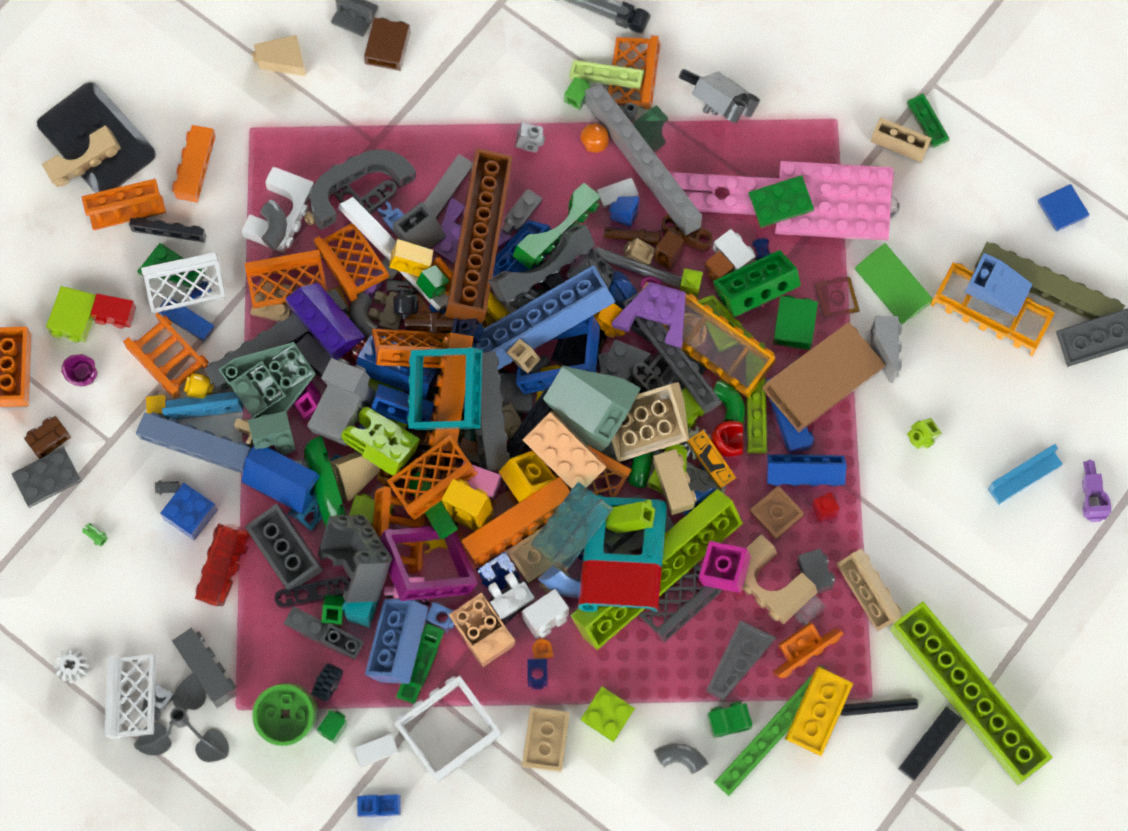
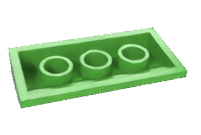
M886 243L873 251L854 268L893 316H898V321L902 325L928 307L933 300Z

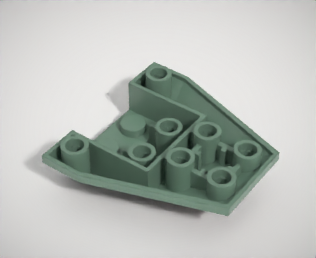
M294 342L234 358L218 369L244 404L252 419L283 411L287 412L315 376V372Z
M562 366L543 400L579 438L590 447L602 453L610 444L630 411L640 387L624 378Z

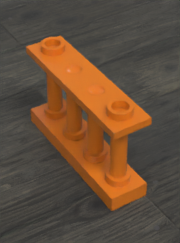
M156 178L81 196L85 214L90 216L93 231L128 223L130 218H148L166 213L163 196L159 193Z
M157 312L155 314L159 322L139 340L132 341L128 337L123 343L126 349L171 397L177 399L181 396L178 389L186 381L187 376L190 377L201 367L206 372L205 368L208 367L207 364L209 362L202 354L199 356L170 326L172 323L165 315L162 317ZM165 328L171 336L150 354L147 353L145 355L142 351V346ZM176 341L184 348L164 366L157 367L154 364L155 359ZM189 354L196 362L175 380L172 379L170 381L166 377L168 375L167 372Z
M383 486L375 490L373 529L379 538L384 530L388 529L389 523L412 528L424 526L425 513L415 520L413 518L407 519L392 516L389 513L390 504L403 506L398 497L391 495V487ZM405 500L408 505L413 502V500ZM423 541L396 543L410 546V557L400 556L402 563L409 565V574L421 571L423 566Z

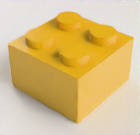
M534 451L511 458L499 471V474L519 503L556 479L546 463Z

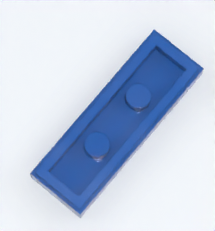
M171 299L172 302H174V303H176V304L179 303V302L175 301L174 299ZM186 307L158 312L202 342L206 340L215 328L213 324Z

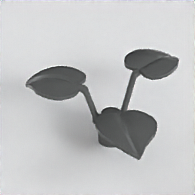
M193 674L183 680L174 692L173 704L176 708L172 709L170 713L171 721L169 722L168 732L164 725L154 723V734L141 735L134 744V747L143 754L151 756L161 755L171 747L172 742L168 736L171 735L173 726L175 725L179 728L188 726L201 740L195 747L196 755L200 760L216 762L226 759L229 755L228 741L221 732L211 729L202 737L189 722V716L186 713L188 709L197 710L206 701V692Z

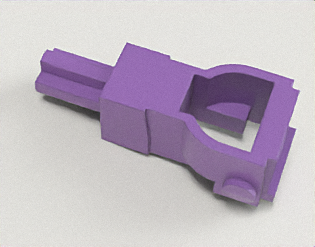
M1088 460L1083 462L1085 476L1082 480L1085 500L1082 511L1087 521L1101 522L1111 514V502L1108 494L1103 490L1102 474H1097L1095 461ZM1089 497H1098L1099 506H1090Z

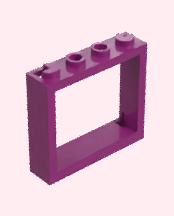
M433 526L406 527L395 530L387 529L380 536V540L392 558L388 571L400 601L471 594L477 585V580L456 531L445 537L444 540L460 578L410 583L395 544L441 540Z

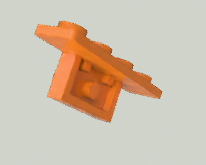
M809 622L778 644L787 661L773 670L772 673L778 678L789 676L793 669L805 665L813 655H819L826 646L840 640L839 637L844 633L842 630L834 628L820 637L814 625Z

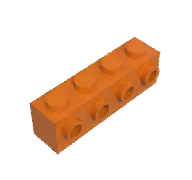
M192 125L190 131H187L186 148L183 147L181 152V158L183 159L177 167V181H174L172 185V192H174L176 199L198 203L216 138L213 128Z

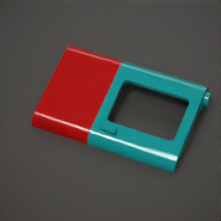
M595 495L589 499L578 603L580 610L594 612L598 610V606L648 608L658 612L667 515L666 502L655 499L604 497L602 495ZM651 500L652 507L655 509L653 527L644 530L642 554L604 553L603 547L608 507Z

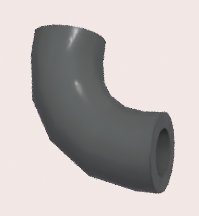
M272 199L266 202L260 211V214L267 219L269 225L261 239L270 249L275 251L285 238L287 220L284 211Z
M361 292L357 294L358 298L350 304L349 319L365 336V340L368 341L372 334V329H378L379 326L368 317V310L373 300L367 294Z
M669 743L654 750L663 768L672 763H681L689 769L691 774H694L709 764L696 748L685 743Z

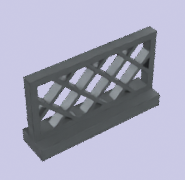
M698 564L693 567L694 574H685L680 578V587H670L665 591V600H659V604H665V613H653L651 609V612H641L638 615L658 635L663 643L722 592L721 589L708 586L696 587V578H699L700 575L697 574V571L701 572V567ZM683 578H694V586L682 587ZM668 591H679V600H668ZM682 591H693V597L690 600H682ZM668 604H679V610L675 613H667ZM653 617H664V623L657 627L653 623Z

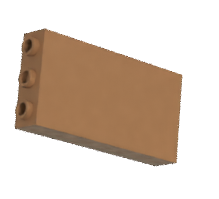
M848 322L771 378L762 389L795 429L801 432L877 375L886 365L883 363L882 358L872 350L870 344L861 337L858 330Z

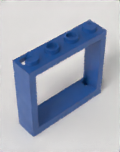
M592 315L549 341L588 333L585 364L570 367L596 372L600 325ZM518 367L516 384L523 394L544 391L545 388L549 389L560 369L531 374V371L526 373Z

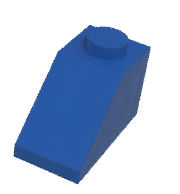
M637 196L618 197L617 201L612 202L609 208L611 213L610 220L631 228L639 211L640 198Z

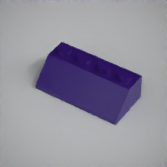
M319 283L302 286L285 298L291 311L333 359L338 360L365 339V336Z

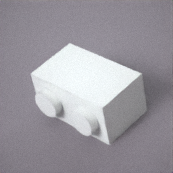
M732 229L713 243L715 253L720 251L734 265V271L753 263L755 260L753 249L750 246H746L743 243L742 237L737 232L734 233Z

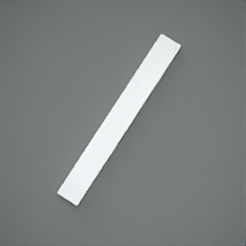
M354 197L341 203L338 209L390 261L391 253L396 243L391 235ZM399 271L438 312L447 306L448 296L446 294L429 299L416 284L418 276Z

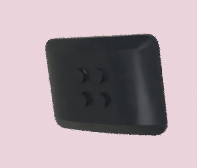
M87 82L43 114L37 120V127L67 160L78 159L86 153L90 144V134L103 126H107L111 130L121 149L117 151L116 155L105 158L101 164L87 169L80 176L97 193L121 186L151 163L156 157V151L97 84Z

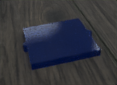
M505 551L476 569L482 579L481 583L486 586L487 590L488 586L494 582L500 591L503 590L507 584L505 576L511 572L516 579H520L514 567L515 563L511 562Z

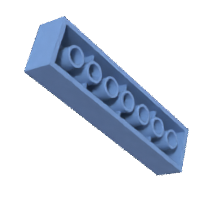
M593 265L484 328L480 343H472V348L480 349L482 352L495 351L499 359V365L497 366L499 370L513 362V359L507 352L519 339L532 349H535L615 303V300Z

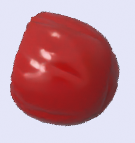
M726 421L715 427L711 435V441L721 456L735 457L744 453L743 423Z

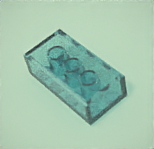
M577 482L530 545L566 572L614 508L580 482Z

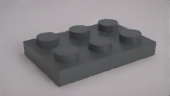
M64 447L11 473L29 508L81 482Z

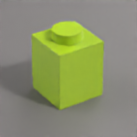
M684 268L680 291L685 292L687 295L691 293L698 297L703 272Z

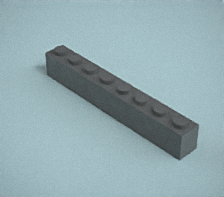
M337 290L327 291V294L348 315V307ZM292 313L284 321L276 322L271 329L260 332L253 340L245 341L240 348L227 352L222 359L211 362L205 370L219 393L231 387V385L227 383L218 369L232 359L291 342L297 345L307 333L311 336L313 335L297 316Z

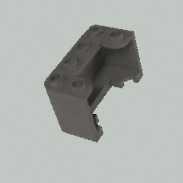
M329 516L318 556L321 560H325V557L333 560V566L343 565L349 575L351 583L349 589L345 590L343 594L346 603L374 602L379 600L392 561L389 552L365 516Z

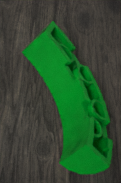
M321 435L312 439L306 445L304 459L307 468L319 475L313 489L326 528L329 516H346L344 506H339L343 503Z

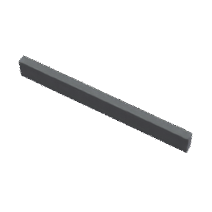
M636 293L632 297L622 302L624 308H626L639 293ZM636 316L634 321L702 411L707 414L721 405V400L682 349L665 343L668 331L663 324Z

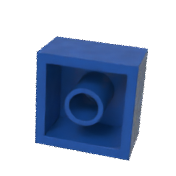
M183 483L160 514L163 520L195 541L218 509L215 503L186 483Z

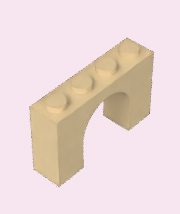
M761 534L747 547L751 560L742 589L749 596L752 594L756 598V603L761 608L766 607L772 619L775 621L779 620L784 624L818 592L815 584L802 572L785 588L778 591H767L757 584L760 570L777 555L775 547Z

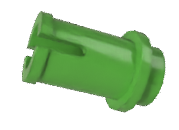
M91 523L85 525L88 529L83 528L82 533L92 539L95 545L102 546L106 543L108 537L105 532H100Z

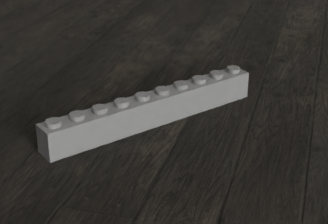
M599 83L585 90L586 106L599 123L606 128L608 135L683 234L686 236L701 228L702 214L604 86Z

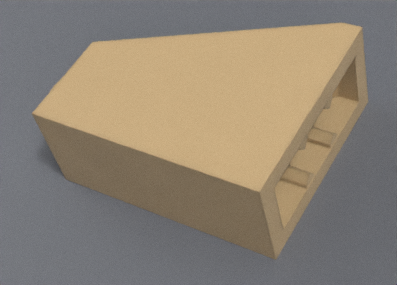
M297 35L254 44L255 51L252 52L254 63L258 62L259 69L299 76L306 75Z
M359 451L330 462L341 499L346 501L352 500L379 473L380 468L362 457L363 454Z

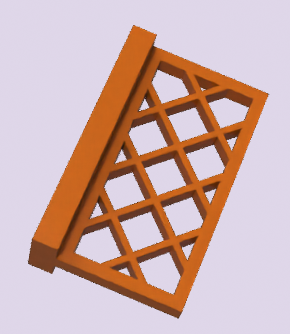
M651 36V39L616 37L612 66H618L617 62L622 58L628 62L623 66L626 68L632 66L633 69H638L634 63L641 58L645 62V65L640 68V70L645 72L641 91L640 89L633 88L628 93H625L621 86L614 88V85H609L608 93L611 97L618 90L624 95L620 99H614L617 105L624 106L627 103H634L636 106H643L646 110H652L661 45L658 36ZM620 43H628L631 46L624 52L619 49ZM640 44H648L647 49L642 53L636 48ZM634 50L638 56L630 61L626 55ZM637 91L640 94V101L631 100L629 96Z
M353 223L323 239L320 236L313 239L316 249L320 251V256L351 302L358 298L357 294L390 277L371 246ZM355 231L354 238L345 237L348 232ZM333 240L339 241L337 247L329 246L328 243ZM343 242L352 243L350 249L341 248ZM363 244V251L354 250L355 245ZM340 252L348 254L346 260L338 259ZM352 254L360 255L359 262L350 261ZM365 256L373 258L371 264L362 263ZM348 265L357 266L355 273L346 271ZM361 267L369 268L367 275L359 274ZM373 269L382 271V274L377 277L371 276ZM356 279H365V282L357 287L355 285Z
M319 250L244 263L253 309L287 303L285 298L293 293L292 290L296 285L300 287L306 286L299 282L304 274L312 279L309 285L314 284L316 281L327 292ZM312 266L319 267V271L315 276L307 272ZM291 270L301 272L297 279L288 275ZM279 273L282 275L278 283L270 279L272 274ZM259 276L264 280L257 286L252 283V277ZM285 278L294 282L289 290L281 286ZM267 281L275 286L270 293L262 289ZM278 288L286 292L282 298L273 296ZM259 291L267 296L264 301H255Z
M372 329L376 351V365L410 367L409 358L411 350L445 349L442 348L443 341L440 342L436 339H443L444 336L447 337V333ZM441 356L424 357L423 367L442 368L439 367Z
M449 435L388 479L387 482L408 514L415 520L435 504L442 501L453 479L457 481L461 479L468 482L478 472L452 436ZM451 442L453 445L452 454L443 453L444 446ZM430 456H438L436 465L427 464ZM442 457H451L449 467L440 466ZM455 458L464 460L465 464L461 467H453ZM415 467H422L420 477L411 476L412 470ZM426 468L435 469L433 478H424ZM439 470H448L446 478L443 480L437 479ZM400 478L406 479L404 489L396 488L394 485ZM410 480L419 481L417 490L408 489ZM423 481L432 482L431 489L421 491ZM407 493L416 494L415 500L408 505L405 501Z
M587 445L607 464L606 469L611 471V473H606V470H604V475L595 478L605 477L608 488L597 490L593 480L595 491L590 493L582 491L580 494L590 499L593 497L591 496L592 494L596 493L598 495L599 492L609 490L611 497H616L632 469ZM617 474L622 477L618 485L610 487L607 476ZM562 479V481L565 483V485H566L568 488L572 489V488ZM616 488V490L614 491V493H613V495H612L611 489Z

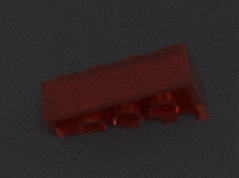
M218 523L213 531L214 538L212 544L207 550L208 557L201 570L200 583H198L195 589V599L213 606H224L233 585L231 578L238 573L241 566L238 561L242 554H246L248 546H245L249 537H252L246 528L233 524Z

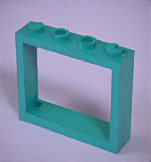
M477 348L411 350L409 358L410 376L408 379L410 385V395L408 396L409 415L407 418L409 428L415 430L481 429L482 350ZM466 355L465 420L422 422L423 358Z

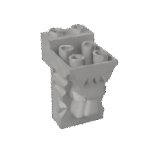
M331 358L321 378L328 386L307 427L315 434L322 435L346 446L347 444L342 440V431L348 426L354 427L359 422V412L363 408L372 405L375 389L368 386L370 377L365 372V368L359 365H355V367L350 366L349 362L340 358L339 360Z

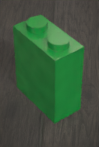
M792 295L780 296L773 345L810 350L818 302L811 298L798 299Z

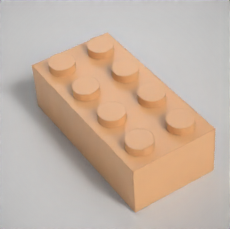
M552 410L523 439L578 495L607 467V464Z

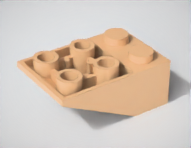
M482 593L449 614L452 622L482 668L515 646L514 638Z

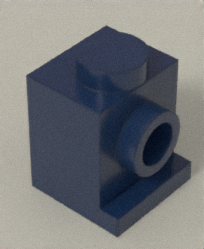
M456 318L453 322L452 333L474 336L473 343H480L483 325L477 318L466 320Z

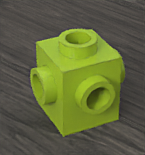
M932 418L915 422L911 425L912 429L907 433L911 444L917 449L931 447L935 444L934 440L942 434Z

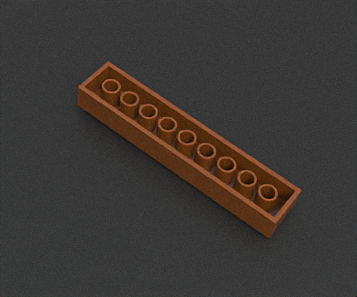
M476 148L471 166L445 317L458 318L459 320L477 318L483 324L491 288L488 280L493 276L513 158L511 155Z

